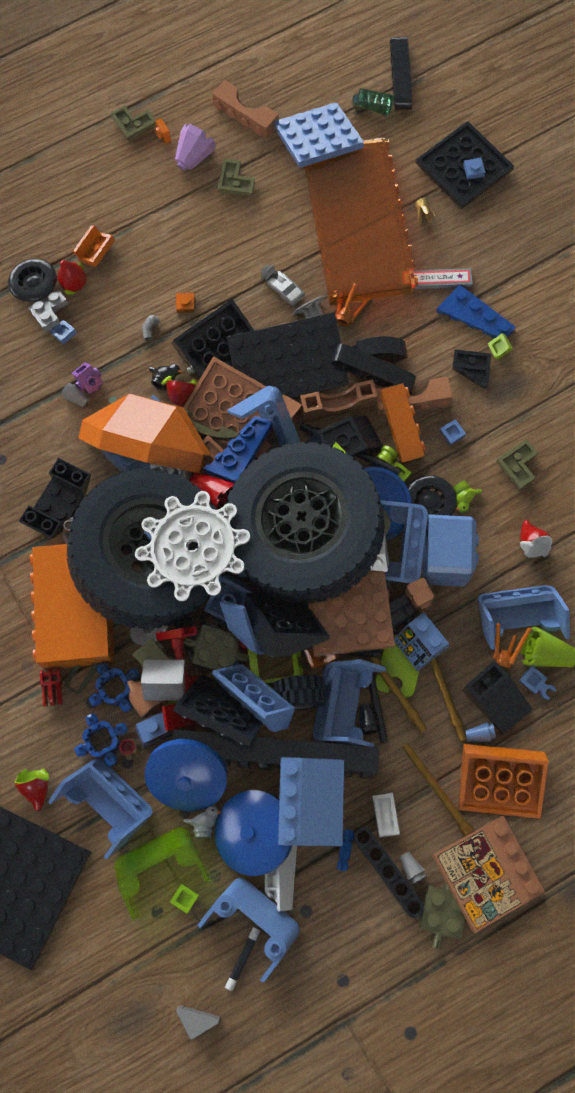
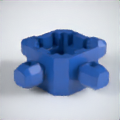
M104 662L97 665V671L101 677L96 680L95 684L99 692H95L89 697L92 706H98L104 700L110 706L116 707L119 705L125 713L132 710L133 706L128 699L130 692L128 681L132 680L135 682L140 678L137 669H131L125 675L121 669H110ZM119 676L127 689L116 696V698L110 699L103 686L107 681L112 680L113 677Z
M94 713L87 715L86 723L89 728L85 729L82 735L85 744L81 743L74 749L77 757L88 755L87 752H89L93 757L104 758L109 767L118 764L117 756L113 752L119 750L121 742L118 736L122 737L129 731L126 723L117 724L114 728L109 722H99L98 717ZM103 728H107L113 743L100 752L96 751L90 737Z

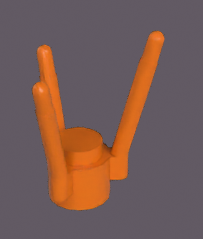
M356 284L353 285L346 305L342 309L343 294H340L335 316L337 323L342 326H348L349 323L353 324L355 318L371 299V296H368L352 315L349 305L353 298Z
M496 624L493 658L496 659V662L501 667L510 669L511 665H514L516 657L531 631L530 627L527 628L514 653L511 652L517 638L516 635H513L508 650H501V653H499L500 624Z

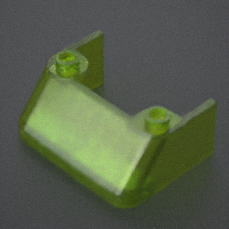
M174 828L126 853L115 861L114 872L118 888L133 921L141 918L132 898L140 889L137 874L174 855L176 861L181 866L189 867L197 863L205 882L212 880L192 836L186 828Z

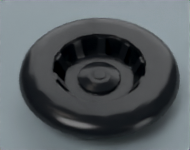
M28 259L13 268L8 278V287L11 294L19 300L37 301L46 297L54 289L57 274L54 267L47 261Z
M428 475L414 480L408 486L412 504L419 502V505H423L430 515H453L457 505V497L454 488L445 479Z

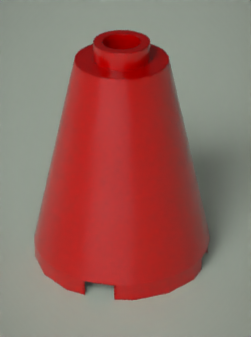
M196 473L189 479L193 486L196 485L200 490L209 494L211 504H214L217 510L228 503L227 498L230 490H233L232 486L234 483L203 473Z

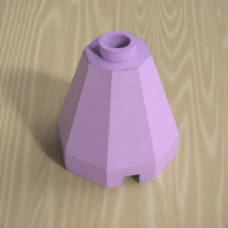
M185 124L181 129L175 156L177 166L184 171L186 169H193L216 148L214 140L211 137L207 139L205 137L206 133L192 124H188V126Z

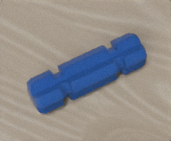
M345 829L343 831L342 846H340L338 857L340 860L337 862V870H348L349 863L347 862L351 854V840L354 838V831Z

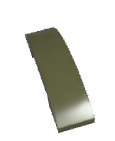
M185 409L189 418L191 419L193 414ZM192 421L198 433L204 436L209 435L212 439L231 441L239 435V433L224 426H221L220 431L216 432Z

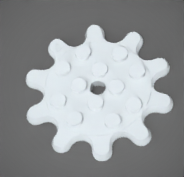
M205 491L198 492L194 502L189 506L182 505L175 496L168 497L165 500L167 514L163 519L156 520L148 517L142 521L143 530L150 533L152 538L148 545L136 549L135 557L139 561H151L154 563V571L148 576L147 583L149 586L156 588L167 581L173 582L175 585L174 595L179 601L187 600L191 589L198 585L203 586L209 595H218L221 591L219 576L223 572L230 571L234 574H239L244 570V563L241 559L235 557L234 550L237 546L246 544L250 540V533L245 529L235 530L230 526V521L237 514V508L234 504L229 503L219 510H214L209 506L210 496ZM191 542H197L198 549L189 551L188 545Z

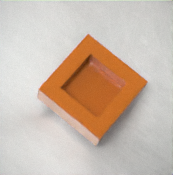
M162 118L156 120L157 128L155 132L159 139L162 138L165 144L171 142L169 129Z
M176 293L177 313L195 312L194 293Z

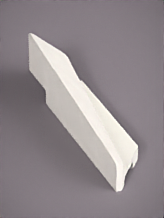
M294 845L284 863L276 870L265 874V893L269 898L275 900L278 911L292 910L297 853V846Z

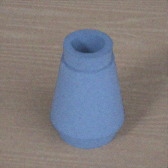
M486 722L465 730L468 742H492L491 740L496 739L493 723L488 724Z

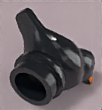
M176 364L157 368L149 367V371L154 374L151 384L159 390H164L166 385L161 384L166 377L172 376L171 379L174 380L177 375L182 373L180 367Z

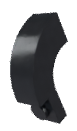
M378 336L356 341L357 345L352 346L357 350L380 360L388 361L391 364L408 358L405 341L396 337Z

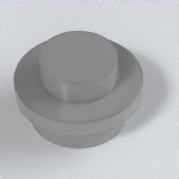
M273 264L264 266L260 271L262 273L260 277L266 281L270 279L277 271L274 268L275 266Z

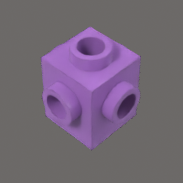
M86 362L71 373L77 381L75 383L81 391H86L89 394L99 390L100 385L104 383L100 378L102 374L99 370Z

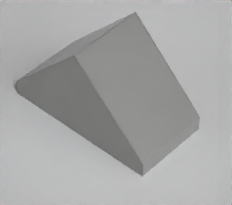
M182 1005L177 1007L176 1012L191 1040L220 1021V1016Z

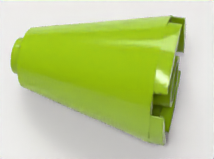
M538 627L531 628L533 631L529 633L521 650V654L525 655V660L521 659L524 665L570 668L575 665V647Z

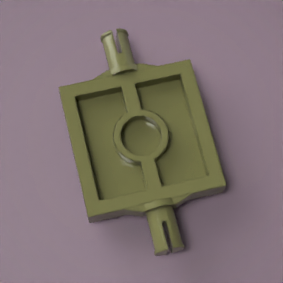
M202 625L199 635L195 640L183 638L184 645L193 647L191 664L216 670L233 666L235 660L247 663V658H249V655L238 652L239 639L233 633Z
M447 883L445 887L441 888L428 885L419 928L435 934L432 948L441 950L443 937L451 936L461 939L465 917Z

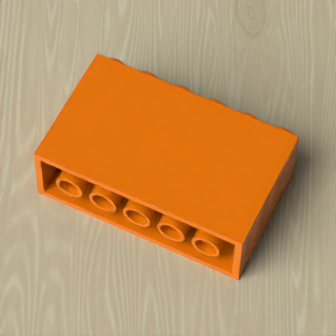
M67 544L32 547L30 564L33 565V572L30 573L31 584H34V591L31 592L34 610L31 616L32 621L35 622V630H32V639L36 646V649H33V660L44 670L99 665L102 662L106 664L115 663L113 620H108L101 616L100 612L97 613L76 589L75 582L72 581L70 570L68 569Z

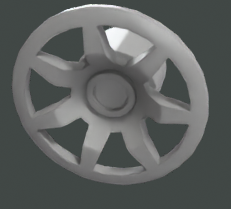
M327 295L305 303L297 308L292 315L304 313L306 319L324 315L320 303L328 298Z

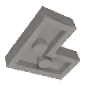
M57 290L28 308L44 332H47L60 324L54 312L68 305V302L60 290Z

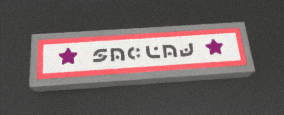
M471 268L400 271L399 274L400 290L457 288L459 284L463 287H472Z

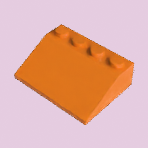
M463 744L458 809L461 811L541 819L549 762L545 752Z

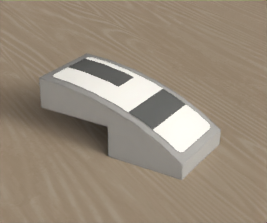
M280 271L276 272L266 281L268 287L279 293L281 299L291 306L295 305L305 296L304 291Z

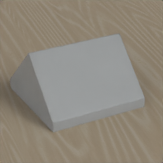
M144 660L141 681L144 701H179L185 694V660Z

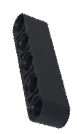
M390 37L394 110H411L412 89L408 37Z
M345 344L336 345L331 362L333 366L367 381L373 380L374 384L381 387L395 386L403 383L404 387H408L409 393L412 395L416 380L414 374Z
M359 828L354 834V841L403 911L413 918L421 916L424 911V905L373 833L368 828ZM364 831L369 835L367 843H360L357 836L359 832ZM372 849L380 850L381 858L378 861L371 859L370 852ZM390 866L393 868L394 874L391 878L384 877V867ZM400 883L406 887V893L403 896H399L395 892L396 886ZM412 901L417 902L419 905V910L415 914H411L408 910V905Z

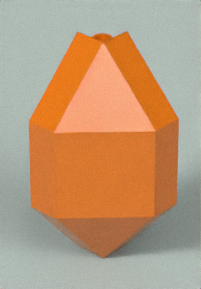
M128 394L83 419L78 437L82 441L104 451L150 464L199 473L204 464L203 455H211L183 407L133 394Z

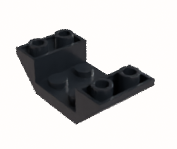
M350 416L317 431L305 442L306 444L308 442H316L319 445L322 443L332 447L337 442L351 457L363 452L370 455L383 447L367 416Z
M60 458L56 460L51 468L49 475L52 479L34 508L28 505L19 520L23 525L50 539L63 531L64 522L74 516L77 508H79V504L86 496L91 478L90 473Z

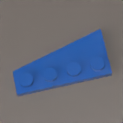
M460 284L436 310L437 313L441 315L442 313L450 316V319L459 320L472 329L477 328L483 334L494 339L502 333L508 338L516 328Z
M255 415L240 431V434L227 444L228 447L222 453L219 452L210 465L207 464L203 468L204 472L235 483L240 478L239 475L244 469L248 468V465L252 463L273 427L272 421Z

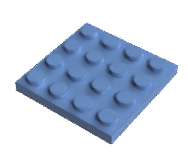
M337 102L274 122L275 130L299 168L364 148V141Z

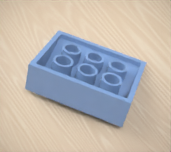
M281 757L278 845L342 846L344 760Z

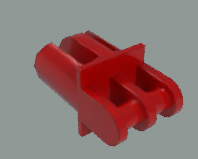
M57 668L55 671L49 669L47 672L40 670L39 684L42 686L43 707L48 706V699L50 705L55 706L56 694L58 704L62 705L61 685L63 683L61 668ZM54 676H57V681H53ZM46 677H49V682H45Z

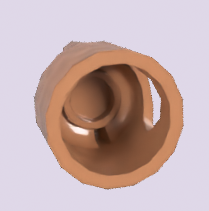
M139 679L138 682L128 681L130 703L141 719L153 715L168 702L144 701L141 686L142 679Z

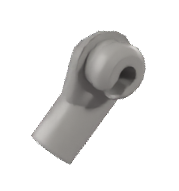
M148 316L142 325L144 341H151L153 339L151 329L153 325L157 326L160 319L158 316Z

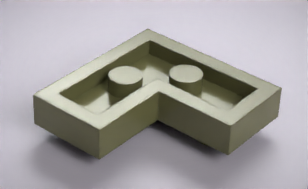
M124 105L111 112L112 119L127 141L156 127V120L149 110L133 117Z
M224 159L218 192L252 197L255 178L239 176L241 161Z
M526 439L498 458L496 463L520 491L535 480V476L525 464L536 457L538 452Z

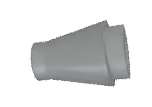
M68 383L61 392L64 399L82 408H85L90 401L76 384Z
M410 852L399 857L407 880L412 885L421 882L427 877L424 873L426 870L415 860Z

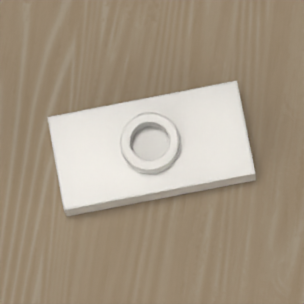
M393 793L372 796L379 838L400 835Z

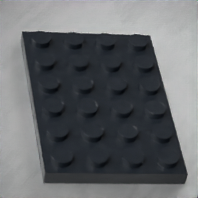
M335 312L227 337L233 368L266 387L273 386L278 388L282 395L284 394L291 399L310 393L350 386L348 372L333 366L331 363L336 345L341 344Z

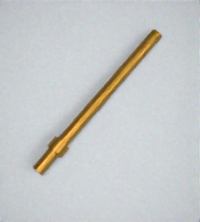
M368 657L371 663L383 666L378 658ZM387 670L378 672L406 711L407 718L413 721L421 734L425 732L427 727L420 719L419 712L416 708L413 709Z
M435 658L430 664L451 717V726L455 728L459 741L463 742L467 740L462 726L464 723L461 716H458L438 660Z
M408 742L402 746L403 750L458 823L462 834L465 836L474 832L470 822L465 821Z

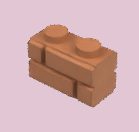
M420 578L408 584L405 591L406 597L420 615L431 610L430 607L434 598V594L428 588L429 585L425 578Z

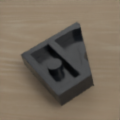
M455 349L452 369L482 388L487 389L491 353Z

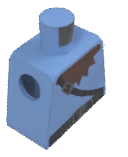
M163 712L136 724V732L144 749L174 734V730L165 731Z

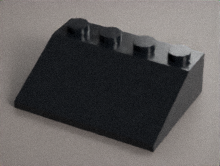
M231 299L177 336L171 344L200 379L213 356L231 367L233 366L227 337L255 330L234 300Z
M246 593L243 606L246 608L252 632L266 656L272 658L278 656L286 657L329 640V634L313 611L309 609L308 604L303 602L293 603L290 600L284 601L267 593Z

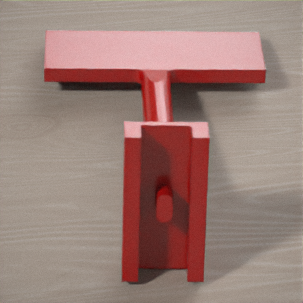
M194 626L156 633V640L171 641L172 648L175 649L176 660H184L183 638L196 635L197 629ZM185 667V693H186V692L188 691L189 687H188V680H187L186 667ZM176 704L162 706L165 731L198 724V722L189 718H183L179 713L174 712Z

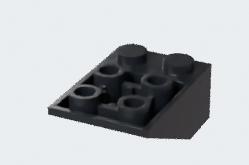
M495 660L462 689L502 735L533 709L510 676Z

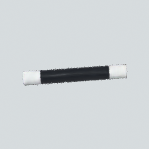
M252 928L227 981L226 989L233 991L260 930Z

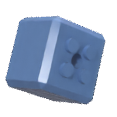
M428 515L422 578H425L428 585L464 587L470 582L476 570V565L479 562V554L476 553L479 535L476 534V521L472 517Z

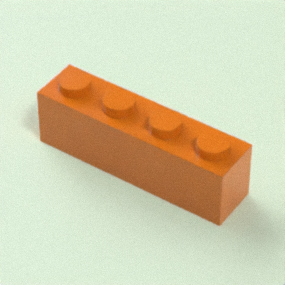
M402 383L380 390V396L395 447L399 454L400 463L423 457L426 448L424 442L419 439L420 427L413 418L415 410L408 401V398H410L408 387H404Z

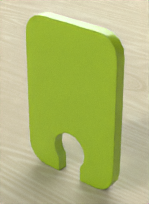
M395 644L394 648L384 649L381 663L386 667L391 678H399L402 681V688L400 690L406 698H409L414 693L419 671L417 672ZM378 673L376 678L377 689L388 693L389 687Z

